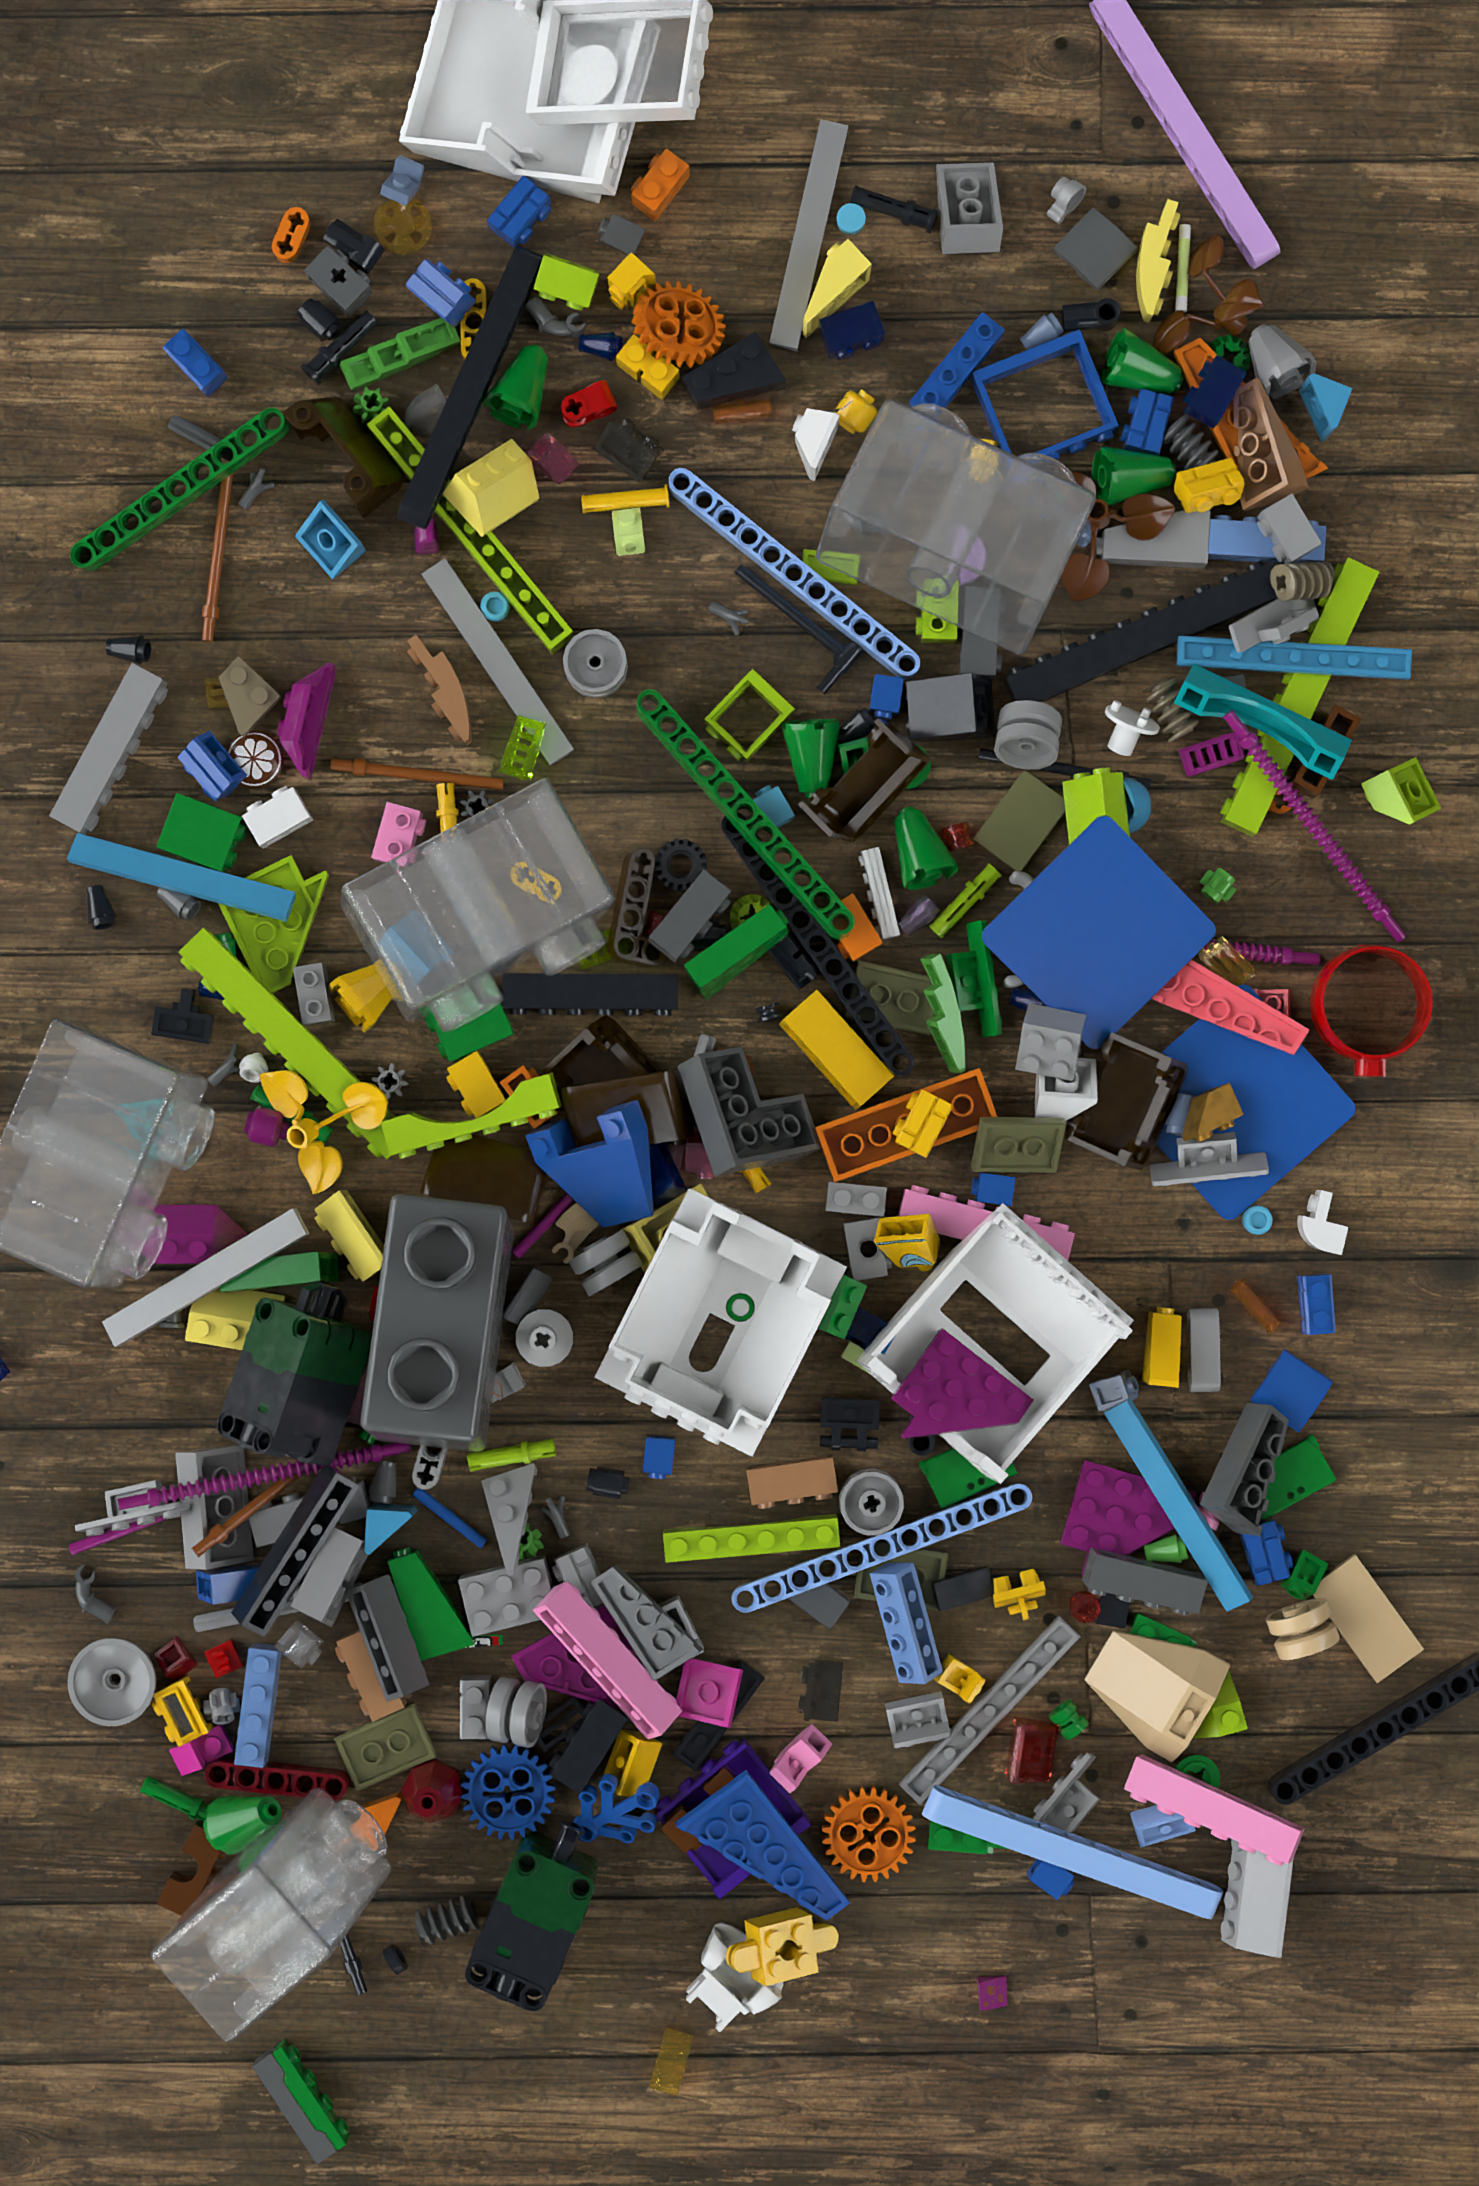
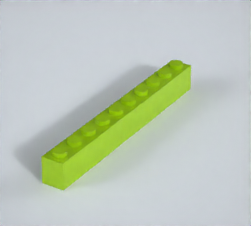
M389 406L371 420L367 426L373 436L411 481L425 449ZM448 480V483H447V485H446L444 491L446 490L447 486H448L449 483L451 482L450 480ZM442 494L435 512L553 655L574 637L572 629L492 531L481 537Z
M1349 557L1342 564L1337 563L1334 568V582L1328 596L1319 599L1318 605L1322 606L1318 614L1319 618L1309 623V628L1306 631L1310 633L1306 641H1300V643L1346 645L1378 577L1379 571ZM1285 673L1281 683L1285 684L1281 695L1276 693L1272 702L1311 719L1331 675ZM1258 729L1257 735L1261 736L1258 744L1263 743L1262 749L1268 750V757L1273 756L1272 762L1278 763L1277 769H1283L1282 775L1284 776L1294 754L1279 741ZM1247 753L1244 761L1248 762L1244 773L1239 771L1232 785L1233 788H1236L1232 799L1227 797L1220 813L1224 815L1221 823L1253 837L1257 834L1278 787L1273 788L1274 782L1268 781L1269 775H1263L1264 769L1258 768L1259 762H1253L1254 756H1249Z
M203 927L178 952L183 957L180 959V962L192 973L197 970L204 977L201 983L212 993L217 990L225 998L222 1001L223 1005L233 1014L238 1011L246 1019L243 1022L244 1026L254 1035L259 1032L266 1039L263 1043L266 1048L275 1056L280 1053L287 1060L284 1065L290 1071L297 1074L300 1073L308 1081L306 1083L307 1088L316 1097L321 1094L328 1101L326 1107L333 1114L348 1108L343 1100V1092L351 1084L361 1081L305 1025H302V1022L206 927ZM387 1108V1113L384 1120L396 1117ZM351 1112L343 1116L349 1122L346 1125L347 1128L357 1138L363 1135L370 1142L367 1147L377 1158H380L382 1155L386 1159L390 1157L381 1124L374 1129H363L353 1122Z

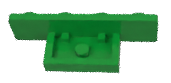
M979 920L966 924L970 952L953 953L945 956L948 974L953 984L959 1010L961 1012L978 1009L982 1037L985 1038L1002 1034V1017L999 1014L998 989L995 985L993 973L994 961L991 957L990 949L982 941V932L987 925L985 920Z

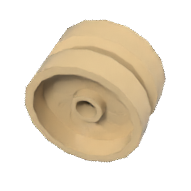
M1325 1598L1298 1602L1283 1607L1266 1617L1265 1620L1269 1632L1274 1636H1280L1274 1643L1279 1659L1292 1660L1310 1656L1328 1649L1339 1642L1340 1636L1336 1625L1331 1622H1325L1332 1614Z

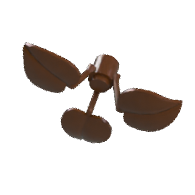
M1218 234L1201 243L1189 257L1187 273L1192 278L1198 277L1203 273L1206 281L1222 301L1214 310L1215 321L1193 314L1185 316L1182 310L1172 313L1160 324L1153 340V347L1163 355L1173 351L1185 341L1191 330L1190 321H1197L1212 326L1216 330L1222 327L1232 336H1236L1247 325L1248 318L1245 315L1264 307L1258 287L1253 280L1245 279L1237 283L1230 289L1227 297H1225L1209 275V269L1216 267L1224 254V242Z
M1052 470L1048 484V495L1054 512L1063 519L1073 520L1083 511L1086 514L1088 524L1091 526L1090 557L1083 553H1077L1069 557L1062 566L1061 579L1070 599L1075 602L1088 600L1099 594L1109 581V564L1105 560L1095 559L1098 529L1105 528L1109 524L1110 519L1114 518L1119 522H1126V531L1132 538L1141 541L1151 540L1165 529L1175 512L1174 505L1155 495L1138 494L1128 498L1123 503L1122 509L1125 517H1122L1115 510H1109L1105 501L1096 499V486L1091 478L1078 472Z

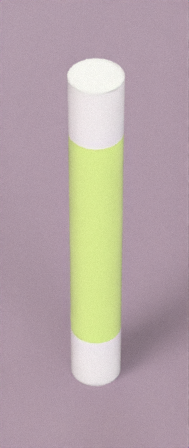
M1189 224L1179 225L1175 312L1182 310L1184 313L1187 312L1189 275L1187 273L1191 225Z

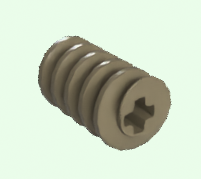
M1325 561L1278 564L1274 566L1270 574L1271 585L1275 589L1277 597L1282 601L1325 598L1330 593L1334 580L1333 566Z
M1177 678L1165 679L1142 691L1143 693L1152 692L1147 699L1148 703L1157 702L1152 712L1153 714L1162 713L1157 720L1158 724L1168 723L1162 730L1163 734L1173 733L1172 737L1167 741L1168 743L1190 733L1199 723L1197 719L1188 720L1193 712L1183 710V707L1174 704L1180 689H1172L1178 681Z

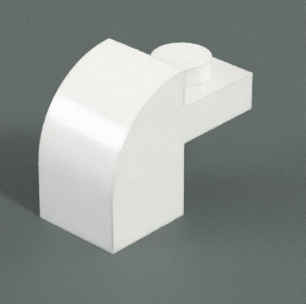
M1316 1190L1315 1195L1311 1194L1307 1205V1211L1311 1212L1310 1217L1298 1215L1297 1225L1299 1233L1309 1246L1321 1251L1342 1255L1348 1227L1326 1221L1333 1193Z

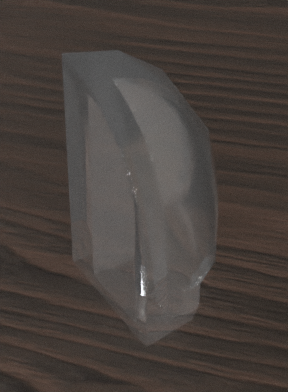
M438 384L418 395L407 408L405 415L406 425L413 431L419 433L433 432L446 403L445 395Z

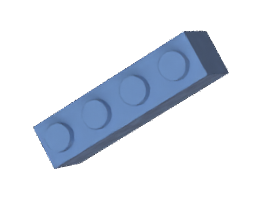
M1217 515L1214 516V519H1210L1208 559L1243 562L1263 561V563L1285 564L1284 561L1279 562L1272 550L1274 545L1269 536L1265 537L1261 533L1257 525L1259 521L1257 517H1245L1243 521L1232 520L1231 516ZM1308 520L1322 544L1316 550L1294 563L1324 561L1326 526H1318L1317 521Z
M254 1642L248 1649L234 1765L263 1768L269 1760L283 1646Z

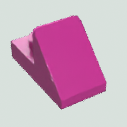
M217 1725L209 1733L180 1747L177 1745L169 1749V1752L181 1776L203 1769L206 1764L232 1752L234 1747L223 1725Z

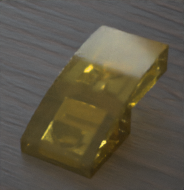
M669 2028L664 2029L649 2084L650 2089L677 2096L694 2035Z

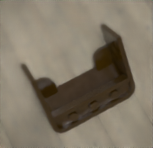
M877 718L874 721L876 726L869 734L871 737L869 741L871 747L833 788L828 787L824 789L821 787L811 796V803L801 801L798 804L829 837L847 842L856 841L929 763L930 757L891 723Z

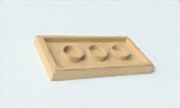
M1355 1554L1322 1577L1313 1597L1315 1599L1325 1598L1332 1613L1329 1619L1336 1625L1337 1630L1376 1683L1382 1681L1424 1650Z

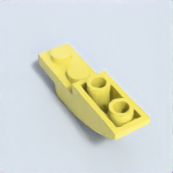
M1167 199L1158 226L1147 223L1139 246L1136 288L1140 312L1143 321L1147 323L1150 322L1153 315H1159L1164 299L1159 298L1162 287L1168 288L1173 274L1172 271L1168 270L1171 261L1164 258H1166L1171 241L1167 240L1169 230L1175 231L1180 213L1176 212L1179 202Z

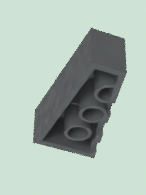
M1246 1403L1200 1502L1202 1507L1235 1533L1261 1536L1263 1526L1259 1525L1262 1512L1267 1511L1269 1500L1265 1498L1269 1483H1274L1276 1475L1274 1461L1275 1457H1280L1289 1422L1272 1405Z

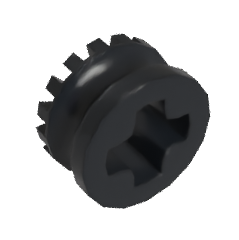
M777 1002L756 1008L755 1012L760 1015L758 1023L782 1017L783 1013L778 1010L780 1003Z

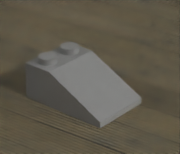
M994 162L937 164L939 232L942 254L1000 252L1003 223Z

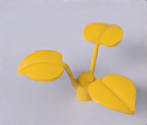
M288 1070L264 1072L259 1075L263 1090L273 1108L281 1112L284 1117L292 1118L296 1116L292 1120L293 1126L287 1131V1140L293 1147L301 1148L298 1153V1163L313 1194L320 1193L332 1186L341 1175L343 1168L339 1151L332 1146L324 1147L323 1141L315 1140L319 1135V1129L350 1112L353 1122L363 1129L378 1127L386 1117L388 1101L384 1092L371 1083L357 1082L351 1084L343 1092V1100L348 1108L319 1123L308 1118L301 1120L305 1111L301 1104L308 1099V1089L304 1080L297 1073Z

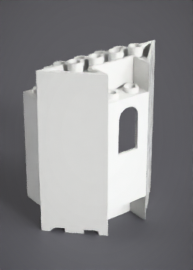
M689 1188L594 1378L626 1393L624 1398L632 1403L640 1405L641 1402L652 1406L651 1412L660 1417L667 1418L670 1415L678 1419L677 1425L692 1432L696 1428L704 1432L703 1438L714 1444L719 1445L720 1441L753 1457L847 1267L797 1239H793L743 1214L741 1211L735 1210ZM737 1293L749 1295L755 1304L754 1314L744 1322L732 1320L726 1312L728 1299ZM737 1299L732 1304V1311L737 1316H744L749 1311V1304L744 1299ZM709 1313L735 1325V1328L715 1367L707 1372H699L691 1366L689 1354Z

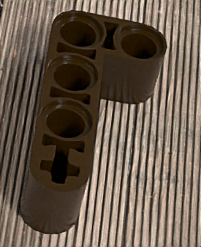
M639 848L628 853L623 860L607 942V953L611 959L617 962L650 968L661 964L665 960L666 955L649 943L648 937L641 936L655 867V857L646 848ZM639 857V862L643 863V867L639 868V864L634 862V859ZM630 884L638 887L639 895L637 898L629 894L628 887ZM624 912H628L633 916L634 922L632 926L624 923ZM619 940L625 941L628 945L626 955L620 953L617 948ZM647 946L652 947L656 953L653 961L649 960L645 955Z

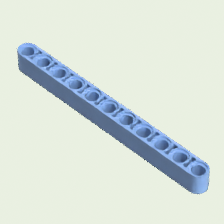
M678 468L670 474L669 490L674 498L895 676L904 678L903 680H909L916 676L920 667V659L906 644L691 471L685 468ZM679 478H685L690 482V485L684 490H678L675 488L674 482ZM707 496L712 500V504L707 508H701L696 504L697 499ZM724 514H730L734 517L735 521L731 526H723L719 523V518ZM746 532H752L757 536V540L753 544H745L741 540L742 535ZM769 550H774L779 554L780 558L776 562L770 563L764 559V554ZM791 568H797L801 570L803 575L799 580L792 581L788 579L786 572ZM819 586L824 590L825 594L820 599H814L809 595V589ZM836 604H841L847 609V614L843 617H836L832 614L831 608ZM859 622H864L869 626L870 631L866 635H858L853 627ZM886 640L891 644L892 650L886 654L881 653L877 650L876 644L879 641ZM904 658L912 660L914 669L909 672L901 670L899 661Z
M1010 1484L895 1527L881 1535L871 1536L740 1585L732 1592V1604L738 1611L747 1613L1024 1510L1032 1501V1492L1023 1484ZM1017 1488L1021 1489L1024 1493V1501L1020 1505L1013 1504L1010 1499L1011 1492ZM988 1499H993L997 1503V1511L993 1515H987L983 1510L984 1502ZM966 1509L969 1511L971 1518L968 1524L962 1526L956 1521V1514L959 1510ZM934 1519H939L943 1523V1531L941 1534L934 1536L929 1531V1523ZM907 1529H912L916 1533V1541L910 1546L903 1544L901 1539L902 1533ZM880 1539H885L889 1544V1551L884 1556H878L874 1551V1545ZM854 1549L862 1554V1561L857 1566H851L847 1562V1554ZM824 1560H831L835 1565V1570L830 1576H823L819 1571V1566ZM797 1570L805 1571L808 1577L806 1584L800 1587L795 1586L792 1582V1575ZM771 1580H775L780 1584V1592L774 1597L767 1596L764 1591L765 1584ZM745 1590L751 1592L753 1595L751 1605L748 1607L738 1605L737 1595Z
M934 1785L922 1812L924 1817L935 1823L1202 1918L1213 1919L1224 1893L1221 1888L1208 1881L941 1786Z

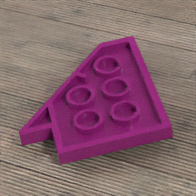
M943 1328L937 1332L891 1397L893 1401L914 1416L900 1435L903 1439L1015 1425L1019 1423L1034 1399Z
M1084 1459L1060 1544L1087 1552L1081 1572L1083 1576L1091 1547L1127 1555L1173 1530L1175 1527L1143 1476ZM1188 1490L1193 1500H1195L1196 1492Z
M605 1604L596 1608L601 1620L618 1634L619 1640L627 1649L636 1654ZM553 1633L511 1655L525 1682L542 1683L547 1689L595 1702L599 1697L614 1708L621 1710ZM638 1657V1661H639V1662L641 1663V1665L645 1668V1666H644L643 1663L641 1662L640 1658Z

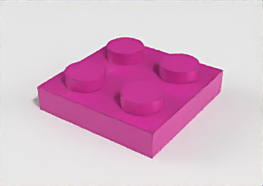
M693 1658L685 1661L676 1698L677 1705L682 1710L679 1716L731 1728L743 1670Z

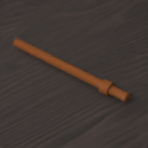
M233 473L220 483L206 605H203L201 618H204L201 641L213 642L215 621L219 620L220 608L217 605Z
M355 758L354 761L331 759V770L353 772V775L365 777L366 774L446 784L454 783V785L496 790L504 789V779L369 763L367 759Z
M293 1475V1479H290L287 1476L284 1481L280 1478L222 1525L217 1524L208 1531L210 1534L191 1548L199 1558L216 1543L220 1545L229 1538L228 1534L300 1477Z

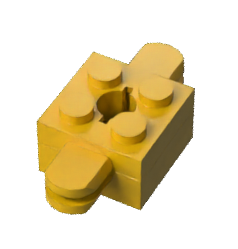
M795 1907L744 1920L747 1941L729 1946L726 1960L732 1969L739 1973L750 1971L752 1979L764 1986H769L818 1973L816 1954L834 1949L837 1946L839 1935L834 1926L823 1921L813 1924L811 1914Z

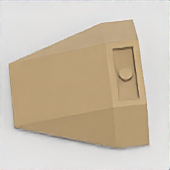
M1113 1630L1087 1673L1085 1681L1146 1748L1173 1762L1187 1748L1216 1700L1229 1670L1230 1663L1205 1649Z

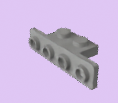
M1277 598L1229 625V630L1236 651L1239 653L1264 641L1273 640L1274 644L1285 642L1291 638L1290 634L1307 630L1309 623L1318 619L1319 615L1313 599L1282 601Z
M1235 1132L1213 1134L1212 1137L1201 1142H1197L1196 1138L1184 1141L1183 1138H1176L1178 1161L1149 1165L1153 1186H1169L1171 1184L1190 1182L1198 1183L1200 1181L1218 1179L1227 1180L1229 1178L1247 1176L1255 1177L1269 1173L1266 1153L1237 1155Z
M153 1480L105 1492L108 1518L75 1525V1531L86 1532L88 1537L104 1534V1529L112 1528V1531L130 1528L129 1523L137 1522L138 1525L154 1523L155 1517L163 1516V1519L177 1518L181 1516L182 1511L190 1510V1503L175 1502L164 1505L163 1501L160 1502L159 1506L150 1507L148 1504L119 1510L118 1498L147 1493V1490L151 1488L161 1490L162 1483L160 1480Z
M1081 1753L1076 1757L1070 1766L1073 1769L1066 1778L1064 1776L1059 1778L1052 1787V1790L1055 1791L1048 1800L1044 1798L1033 1811L1036 1813L1033 1818L1034 1820L1070 1833L1075 1831L1100 1800L1096 1794L1079 1780L1096 1759L1093 1753H1086L1085 1755Z

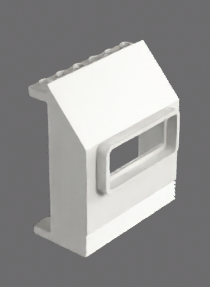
M1002 1203L948 1253L856 1359V1362L894 1394L934 1336L943 1328L1034 1399L1022 1419L1015 1425L939 1434L981 1473L1001 1484L1008 1476L1005 1472L1007 1467L1118 1338L1126 1339L1133 1331L1129 1326L1134 1320ZM963 1281H968L1050 1355L1049 1359L1026 1385L1019 1382L940 1311V1308Z

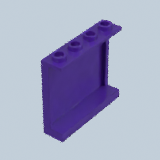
M745 1738L740 1742L735 1739L722 1750L725 1753L717 1760L714 1758L708 1760L700 1768L702 1773L694 1779L691 1776L686 1778L677 1787L679 1791L671 1798L669 1795H666L657 1802V1809L654 1811L657 1820L659 1819L662 1822L682 1802L689 1810H693L710 1797L703 1788L704 1781L727 1764L737 1776L747 1770L798 1835L811 1825L810 1818L788 1791L769 1773L771 1770ZM703 1844L696 1851L690 1849L686 1853L713 1886L712 1890L719 1899L751 1874L725 1858L722 1853L709 1845Z

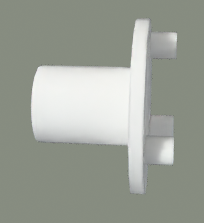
M1113 700L1111 705L1106 706L1105 714L1116 723L1107 745L1108 748L1120 755L1131 756L1140 733L1146 735L1158 734L1160 726L1149 717L1152 710L1144 707L1141 713L1129 707L1121 706V702Z
M539 1309L529 1313L520 1322L516 1331V1345L520 1355L527 1362L538 1367H550L560 1363L569 1354L573 1345V1331L569 1322L560 1313L550 1309Z

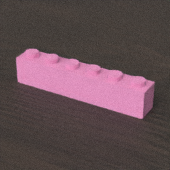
M912 1185L911 1190L904 1189L897 1216L930 1214L938 1234L963 1240L992 1211L984 1210V1203L968 1199L967 1205L956 1202L957 1196L940 1192L938 1198L928 1195L929 1189ZM1024 1214L1022 1221L1068 1261L1075 1233L1068 1232L1069 1226L1053 1221L1051 1227L1041 1225V1218Z
M566 1581L553 1587L533 1609L534 1613L648 1740L661 1736L682 1712L681 1708L677 1705L676 1699L670 1693L665 1692L657 1683V1680L654 1681L649 1672L638 1661L637 1655L625 1647L619 1640L618 1634L601 1620L598 1611L584 1601L580 1591L574 1585Z
M1143 1754L1136 1756L1124 1787L1125 1790L1131 1792V1798L1143 1803L1149 1800L1158 1805L1157 1809L1168 1815H1173L1175 1812L1185 1817L1183 1821L1197 1828L1203 1825L1212 1829L1211 1834L1223 1840H1228L1229 1837L1239 1842L1238 1846L1251 1853H1255L1256 1850L1266 1854L1268 1861L1280 1866L1283 1865V1862L1289 1864L1293 1860L1305 1829L1298 1824Z

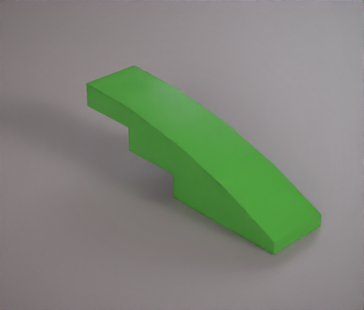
M443 318L398 333L394 339L369 347L367 352L341 361L340 368L351 391H354L430 359L460 344L461 340L455 327Z
M928 954L920 960L932 985L925 988L923 992L935 1016L926 1020V1023L949 1072L962 1073L965 1071V1043L960 1010L953 984L941 954Z

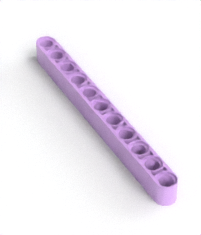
M1094 0L1090 2V10L1096 22L1248 264L1253 269H1256L1279 255L1280 247L1277 240L1127 1Z

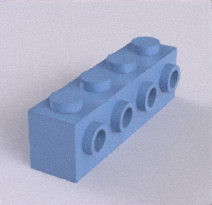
M888 1562L871 1572L870 1577L899 1683L926 1684L943 1673L915 1565L914 1563Z

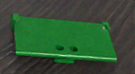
M1313 1434L1308 1435L1306 1439L1282 1451L1280 1457H1275L1274 1471L1276 1475L1274 1483H1269L1265 1499L1269 1500L1267 1511L1261 1514L1263 1521L1337 1481L1318 1448L1319 1444Z
M954 1448L928 1460L918 1462L919 1469L922 1470L924 1476L926 1475L941 1509L998 1483L986 1477ZM1013 1462L1005 1470L1008 1474L1006 1479L1018 1474Z

